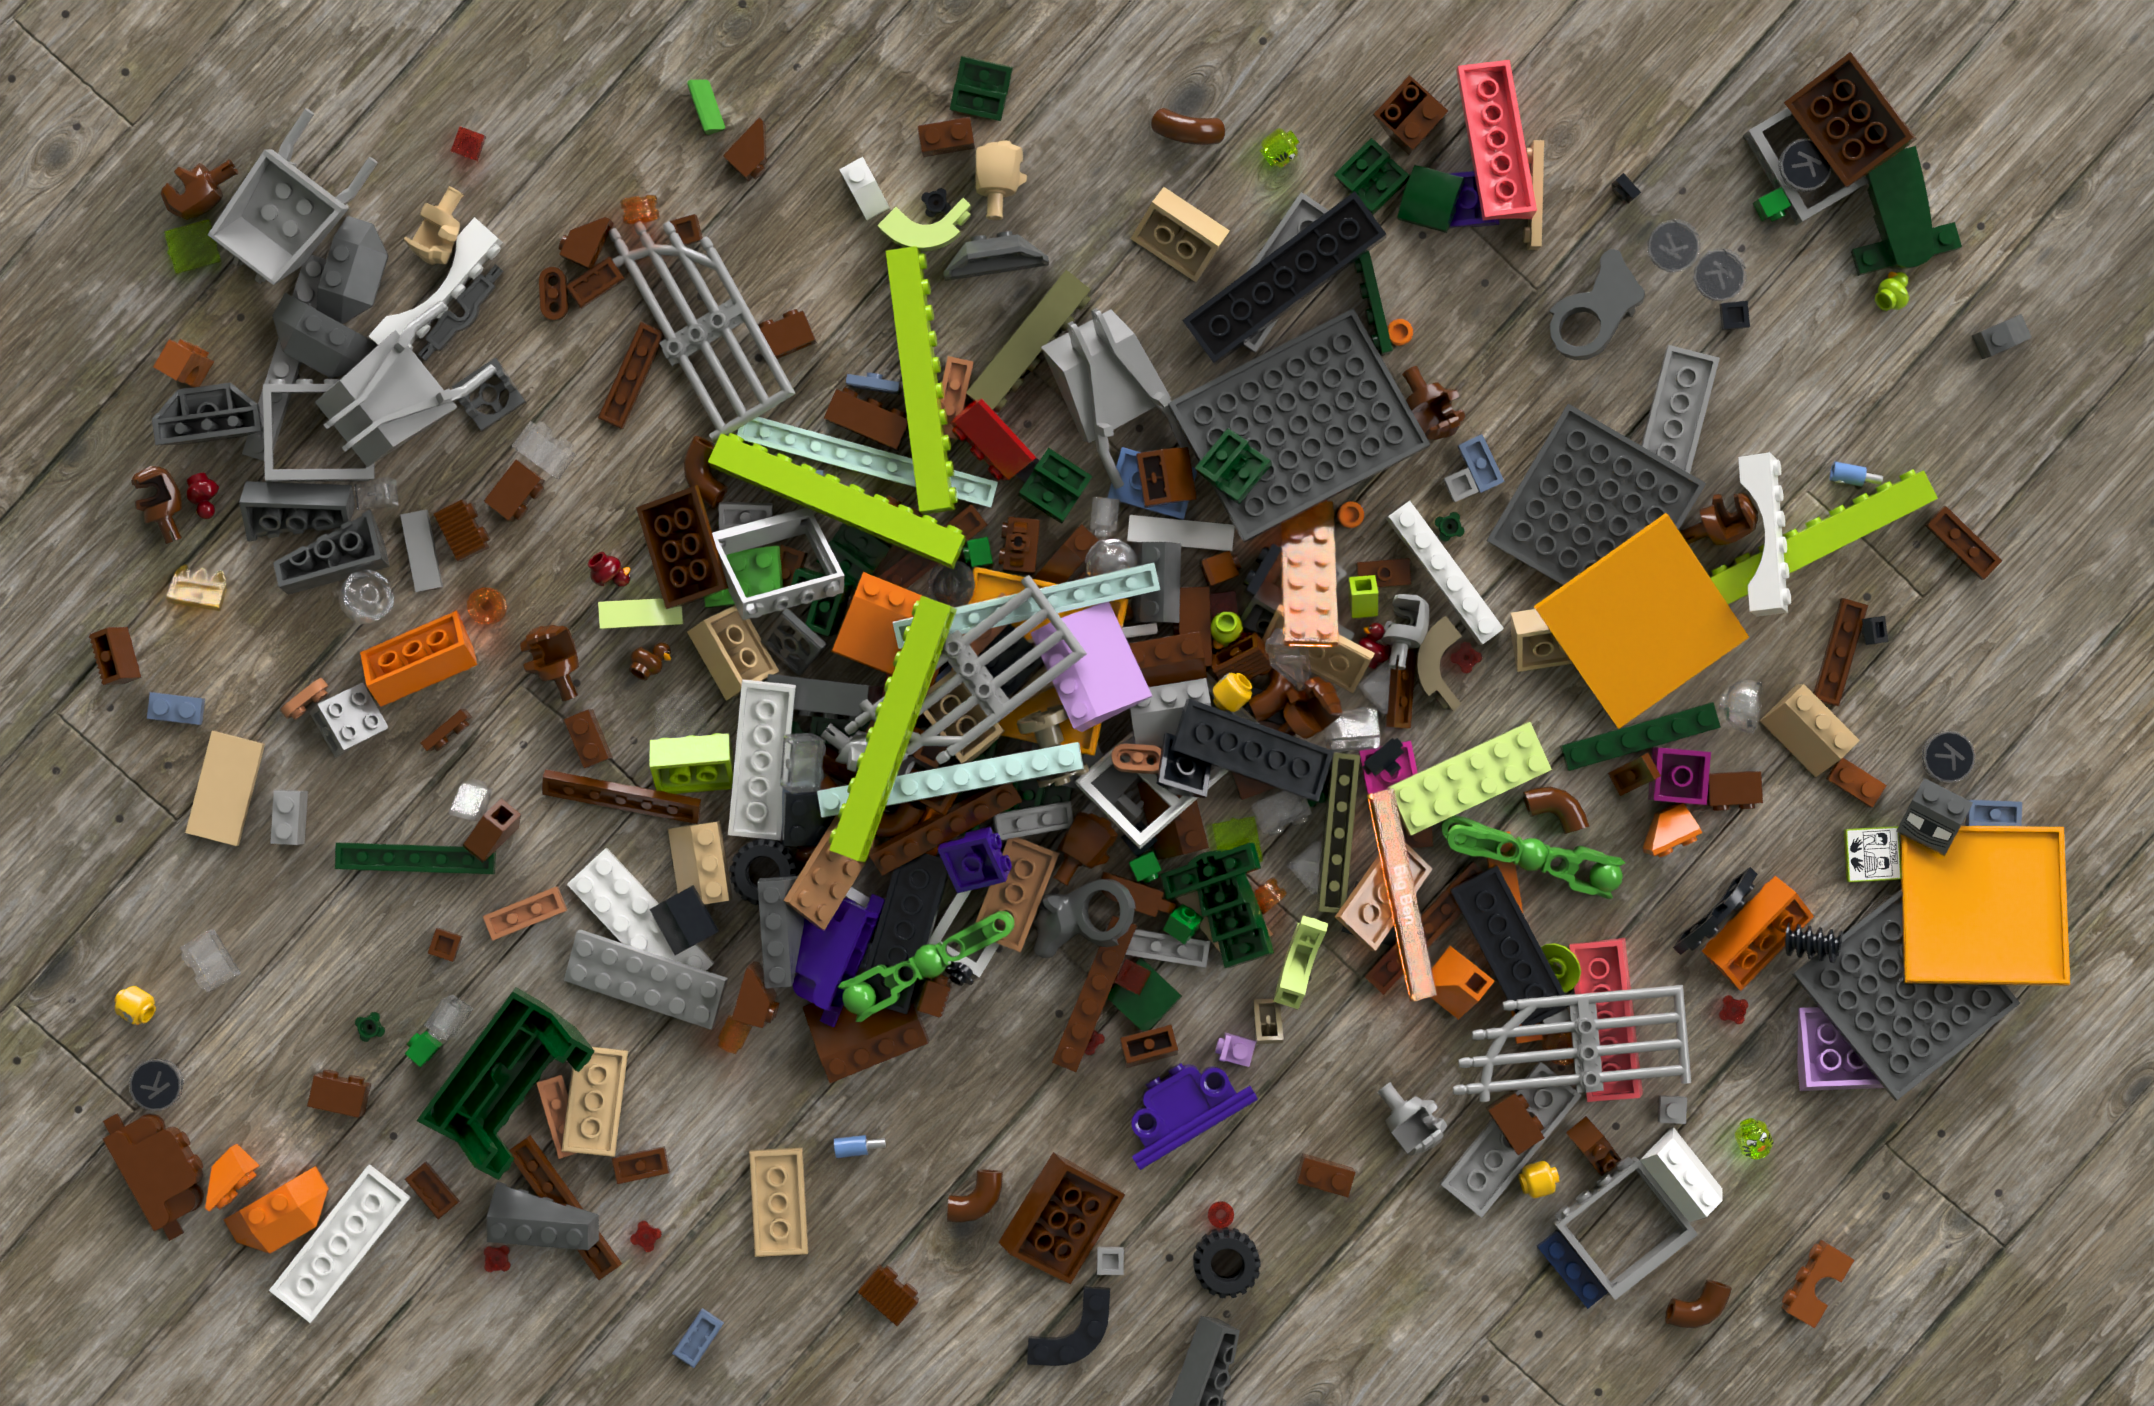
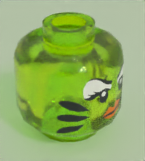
M1277 128L1261 141L1262 149L1259 151L1271 167L1276 165L1282 168L1298 156L1299 150L1296 145L1300 142L1291 130L1286 133L1282 128Z
M1754 1118L1743 1120L1734 1134L1741 1153L1751 1159H1761L1767 1156L1774 1144L1767 1124Z

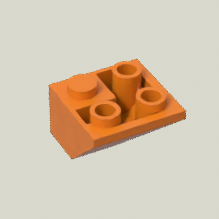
M1676 803L1654 814L1642 849L1644 853L1654 856L1658 855L1660 858L1672 853V847L1682 844L1686 846L1697 841L1696 836L1701 834L1702 831L1685 804Z
M1449 945L1417 987L1459 1020L1479 1002L1495 981Z
M238 1144L230 1147L211 1167L205 1209L209 1212L216 1207L220 1210L225 1205L230 1204L238 1195L236 1190L247 1186L257 1176L254 1171L260 1165Z

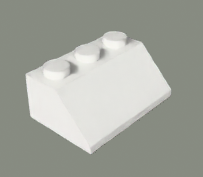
M1674 1127L1670 1128L1640 1159L1688 1222L1708 1217L1722 1202L1721 1186Z

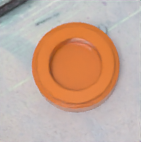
M1404 319L1393 320L1387 327L1391 344L1395 346L1407 344L1413 336L1411 324Z
M1346 502L1338 509V521L1346 528H1355L1362 523L1364 510L1356 502Z

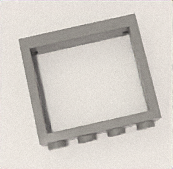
M1787 107L1753 127L1743 136L1775 190L1780 187L1783 188L1791 204L1787 210L1795 224L1798 225L1868 184V180L1865 175L1849 187H1844L1807 209L1794 185L1788 182L1783 174L1781 163L1762 133L1792 115Z
M271 379L269 384H263L266 482L375 481V463L369 467L366 466V469H274L272 393H325L339 379H324V384H313L311 379H298L296 384H285L283 379Z
M803 508L712 533L728 584V591L742 620L757 618L761 615L783 611L793 606L808 604L815 600L844 593V574L811 509ZM806 534L826 576L746 598L726 555Z
M1635 1156L1622 1160L1617 1165L1618 1169L1614 1173L1603 1175L1596 1182L1597 1186L1590 1192L1585 1190L1576 1197L1577 1202L1571 1207L1565 1206L1555 1214L1556 1218L1552 1221L1615 1300L1698 1235L1649 1171ZM1636 1170L1680 1227L1610 1282L1566 1224Z

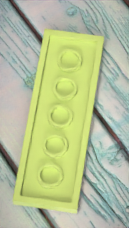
M1527 722L1387 788L1406 831L1411 836L1552 769L1531 722Z

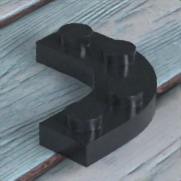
M1749 867L1734 878L1720 901L1703 918L1685 930L1673 948L1681 955L1688 949L1691 951L1695 950L1702 943L1705 936L1708 939L1713 937L1720 928L1718 925L1732 910L1734 912L1737 911L1745 903L1746 900L1743 897L1748 895L1754 888L1752 883L1758 874Z
M1084 1286L1083 1312L1080 1323L1074 1331L1066 1336H1029L1027 1365L1062 1366L1075 1363L1088 1356L1101 1342L1107 1329L1110 1288Z

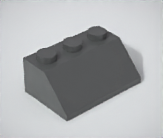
M1133 543L1132 567L1154 563L1160 590L1133 596L1131 608L1134 617L1131 619V622L1179 623L1181 543Z

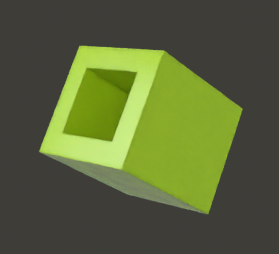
M1375 575L1349 577V606L1352 618L1378 616V588Z

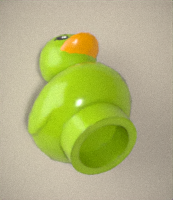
M1889 272L1888 279L1880 283L1878 293L1875 295V302L1880 309L1884 311H1889L1890 309L1900 310L1908 304L1910 297L1905 288L1908 284V276L1905 273Z
M1226 611L1218 613L1211 622V635L1213 637L1212 645L1215 649L1228 647L1231 642L1241 635L1243 626L1238 615Z

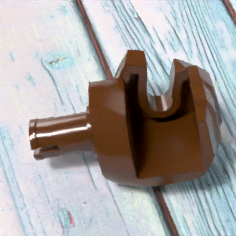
M228 159L211 171L202 163L197 164L190 171L183 167H178L174 173L183 182L185 192L180 195L171 184L166 183L162 188L161 196L167 210L175 216L186 220L198 217L211 210L223 197L219 185L239 174L238 170L234 169L235 165Z
M1417 366L1404 371L1402 375L1413 392L1406 399V402L1427 439L1438 440L1454 435L1465 419L1463 409L1454 411L1451 405L1452 401L1460 397L1458 391L1455 389H1445L1439 382L1427 385Z
M149 466L134 474L131 483L136 489L148 488L150 486L156 488L154 496L135 501V509L141 510L144 513V524L152 521L154 523L157 522L165 544L173 542L169 531H171L174 540L181 539L182 536L172 517L175 512L182 509L181 494L169 471L161 467Z
M1716 494L1713 496L1712 506L1700 509L1701 522L1680 530V533L1688 545L1707 536L1711 538L1715 545L1731 544L1756 530L1758 521L1757 507L1747 494H1734L1737 510L1734 513H1729L1724 506L1721 494Z
M556 625L540 626L532 629L520 643L521 651H529L533 656L532 661L523 664L525 672L537 675L542 681L554 680L562 701L577 697L578 693L573 685L570 673L579 667L575 643L569 629L565 626Z
M1313 677L1304 682L1306 688L1302 691L1291 688L1286 692L1288 702L1283 713L1287 722L1280 726L1277 731L1291 736L1297 734L1303 739H1309L1323 731L1343 715L1341 702L1335 688L1330 682H1325L1320 677Z
M1080 811L1058 846L1057 850L1064 854L1065 859L1053 878L1068 886L1069 881L1079 866L1092 869L1097 865L1107 863L1110 857L1106 851L1110 846H1113L1118 837V834L1112 828V823L1093 813L1088 814Z

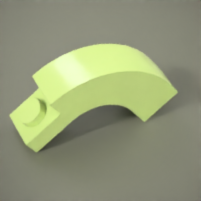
M962 198L942 220L930 225L917 224L911 221L895 207L878 224V228L887 238L903 248L917 246L920 251H933L951 244L961 236L960 231L955 226L957 224L962 226L971 216L969 213L971 205Z
M1302 916L1292 936L1273 1002L1299 1009L1306 993L1316 954L1326 934L1328 923Z

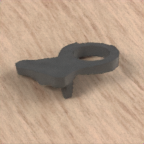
M1099 879L1081 886L1068 894L1049 893L1043 895L1035 919L1037 938L1034 952L1041 958H1051L1061 945L1077 934L1082 935L1088 941L1101 947L1119 945L1117 939L1128 931L1133 922L1134 909H1136L1134 899L1129 890L1118 881ZM1104 890L1113 894L1120 905L1118 922L1115 927L1106 932L1095 928L1088 915L1089 902L1095 894Z

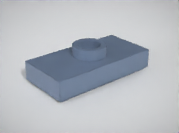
M867 373V377L847 374L846 378L848 387L898 395L900 394L901 387L900 382L883 380V375L876 373Z
M702 1308L672 1354L695 1368L724 1322Z

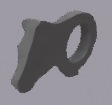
M1609 249L1601 256L1600 272L1591 292L1567 296L1558 301L1550 310V313L1553 315L1550 323L1551 338L1556 345V349L1567 358L1576 361L1588 360L1602 353L1611 341L1624 315L1633 317L1636 312L1635 307L1641 305L1644 301V289L1638 284L1634 275L1626 266L1621 252L1618 250ZM1587 312L1600 320L1601 329L1598 336L1593 342L1585 346L1569 345L1561 337L1563 323L1573 314Z
M1032 742V751L1038 750V743ZM1098 743L1095 756L1082 754V761L1087 763L1088 768L1105 755L1100 752ZM1121 757L1120 761L1123 762V763H1127V762ZM1112 764L1091 784L1114 805L1119 796L1129 788L1139 775L1137 773L1118 771ZM1070 776V782L1062 786L1081 790L1075 783V780L1080 776Z

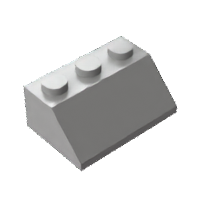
M1206 678L1149 687L1153 697L1129 708L1135 744L1153 745L1161 748L1165 733L1176 734L1186 699H1192L1211 706Z

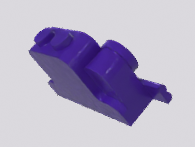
M875 894L871 895L866 908L858 905L851 899L844 898L825 930L818 929L806 918L804 920L795 971L798 974L794 978L793 990L799 997L824 1009L820 1021L831 1027H835L844 1005L842 1001L844 990L838 988L841 982L856 976L883 909L885 899Z
M1182 1063L1168 1070L1169 1075L1160 1079L1157 1076L1145 1084L1147 1088L1142 1095L1145 1107L1139 1108L1134 1113L1131 1121L1134 1133L1139 1136L1145 1146L1143 1150L1132 1156L1140 1170L1258 1100L1251 1086L1249 1085L1236 1093L1227 1074L1222 1069L1212 1066L1206 1068L1201 1074L1196 1066L1191 1064L1183 1066Z

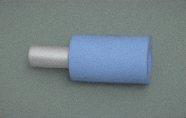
M1834 461L1830 470V481L1862 487L1864 482L1881 485L1883 481V476L1867 473L1866 467Z
M866 1135L834 1139L836 1158L868 1155V1149L886 1147L885 1138L867 1140Z

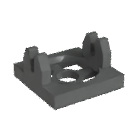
M496 357L452 386L453 389L461 387L490 364L496 368L497 372L494 376L502 380L500 383L494 386L484 382L479 386V397L470 402V394L458 399L460 404L466 408V413L474 419L481 431L486 430L526 403ZM488 387L494 388L497 392V397L493 402H486L482 397L483 391ZM507 389L509 391V399L503 408L499 402L500 393ZM483 404L492 405L496 413L484 414L476 409Z
M788 608L782 612L761 640L771 652L799 677L828 646L824 640L816 635ZM783 626H791L796 632L794 635L787 634L781 628ZM802 637L809 643L810 653L802 648L800 641ZM786 639H791L792 641H794V643L797 646V649L794 650L790 648L786 642Z

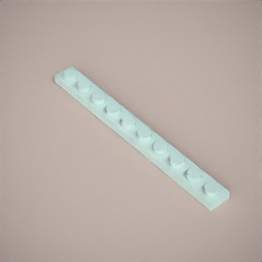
M761 417L748 422L740 427L737 432L738 436L750 443H756L761 446L916 487L912 458ZM954 470V477H950L951 486L956 487L958 499L991 508L998 482Z
M1150 563L1039 589L1055 611L1060 613L1158 591L1160 586L1155 564ZM1017 594L955 607L957 611L948 636L956 630H959L962 635L966 634ZM1031 597L991 628L1028 620L1040 611L1041 608ZM913 617L893 621L899 649L904 645L903 634L906 627L911 625Z
M1079 742L900 775L895 779L886 806L1082 770L1084 766ZM848 785L817 791L821 817L838 815L842 804L847 802L849 793H847Z

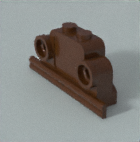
M118 1113L104 1120L103 1123L110 1135L103 1138V1141L153 1231L162 1228L169 1241L183 1234L184 1231L177 1219L188 1212L198 1209L204 1200L203 1190L197 1185L203 1177V1163L199 1156L194 1155L189 1147L190 1140L187 1134L176 1127L165 1128L163 1119L153 1113L145 1114L127 1126L123 1124Z

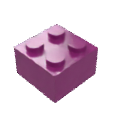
M1652 747L1651 759L1661 776L1649 782L1648 800L1707 805L1711 752Z

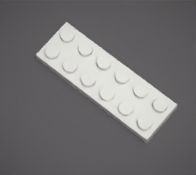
M742 680L728 835L781 841L782 788L786 787L796 685Z
M605 848L567 884L621 943L705 971L714 964L697 944L674 955L649 910L659 903L608 848Z
M368 1165L269 1291L311 1323L411 1197L374 1167Z

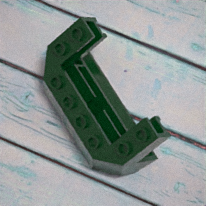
M515 987L416 1121L457 1142L474 1168L499 1180L509 1170L515 1159L497 1135L502 1126L508 1122L513 1111L524 1101L525 1095L539 1081L543 1071L554 1059L561 1063L567 1060L575 1071L580 1072L584 1065L590 1061L595 1050L575 1026L540 1000Z

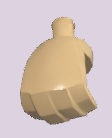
M1010 141L991 142L976 149V192L988 197L986 218L989 220L1003 219V197L1014 195L1018 187L1027 180V175L1020 172V163L1023 162L1022 148L1013 145Z
M448 186L438 206H433L429 203L424 204L420 212V216L424 221L412 240L407 237L404 238V241L414 254L430 265L448 264L456 245L457 236L459 235L460 222L453 218L452 213L464 195L453 187Z

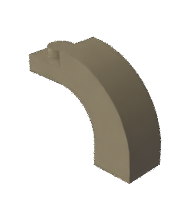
M1442 616L1428 628L1423 643L1417 647L1415 674L1425 696H1430L1436 692L1437 696L1434 698L1444 710L1448 707L1450 711H1454L1461 703L1441 677L1440 660L1445 650L1461 638L1462 635L1447 616Z

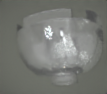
M1118 538L1098 541L1090 548L1085 558V563H1087V572L1085 571L1087 578L1139 566L1136 553L1130 545Z
M363 570L362 572L352 573L345 580L340 588L338 599L340 608L349 619L361 624H372L384 618L391 610L395 599L394 592L391 594L390 583L380 573L372 570Z
M1741 680L1734 683L1729 688L1727 694L1721 695L1719 709L1724 710V718L1729 726L1741 732L1754 733L1762 708L1758 695L1763 696L1764 694L1763 682Z

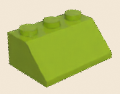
M714 733L705 736L689 735L681 738L650 740V770L656 791L680 794L732 789L734 756L729 733Z

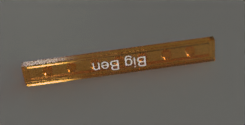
M1388 788L1367 794L1409 999L1415 1002L1435 996L1437 993L1394 788Z

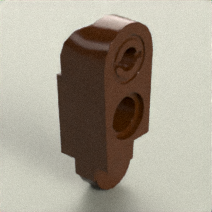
M1102 872L1100 879L1118 881L1129 890L1135 902V911L1156 917L1158 910L1171 914L1174 912L1176 903L1163 899L1164 892L1112 873ZM1102 891L1105 897L1119 904L1113 894L1109 891Z

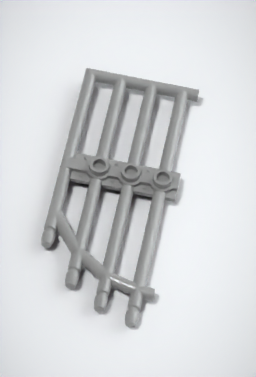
M641 221L635 223L634 228L637 235L640 236L644 247L629 251L616 228L608 231L619 253V256L613 258V262L618 268L623 265L627 267L666 338L659 343L664 355L672 366L680 363L716 429L709 434L714 443L717 442L721 433L726 436L729 435V433L734 432L796 394L717 250L713 248L712 241L707 236L700 240L703 249L707 251V255L685 247L670 221L664 223L663 228L666 235L669 236L672 245L654 244ZM661 255L679 256L709 310L707 314L696 320ZM647 256L651 258L687 323L686 327L674 333L635 260ZM694 262L716 270L731 299L718 306ZM742 323L746 324L782 389L771 397H768L732 332V329ZM721 336L725 339L759 401L758 405L748 411L710 345L711 342ZM700 349L738 416L727 424L721 418L688 358Z
M1030 575L1021 580L1025 587L1024 590L964 636L959 630L947 636L935 670L948 661L957 674L924 699L919 716L961 683L965 684L972 696L922 734L912 732L910 743L907 746L902 761L922 746L947 747L946 750L939 753L936 760L939 764L946 762L951 756L957 754L1087 655ZM1032 597L1041 610L978 657L969 644ZM1048 618L1057 631L997 677L993 678L985 665ZM1061 640H1064L1072 653L1009 700L1001 686ZM884 697L873 705L868 699L861 702L859 706L864 712L856 717L855 721L847 724L844 728L847 734L850 735L856 732L859 727H862L871 719L876 722L875 711L878 704L883 702ZM977 704L981 706L988 716L963 736H937Z
M1683 985L1517 999L1516 1001L1507 1000L1502 1002L1503 1010L1513 1011L1518 1009L1519 1011L1502 1028L1472 1031L1473 1040L1494 1039L1486 1056L1458 1059L1460 1068H1470L1471 1066L1483 1067L1481 1083L1453 1086V1094L1480 1093L1479 1101L1487 1102L1490 1101V1092L1576 1085L1577 1093L1604 1091L1603 1082L1680 1076L1681 1084L1692 1083ZM1670 996L1674 998L1675 1012L1597 1019L1596 1003ZM1569 1006V1022L1519 1026L1537 1008ZM1676 1023L1677 1039L1600 1045L1599 1029ZM1571 1032L1573 1048L1499 1054L1506 1039L1509 1037ZM1678 1049L1679 1065L1602 1072L1601 1056ZM1574 1058L1575 1074L1491 1082L1494 1065Z

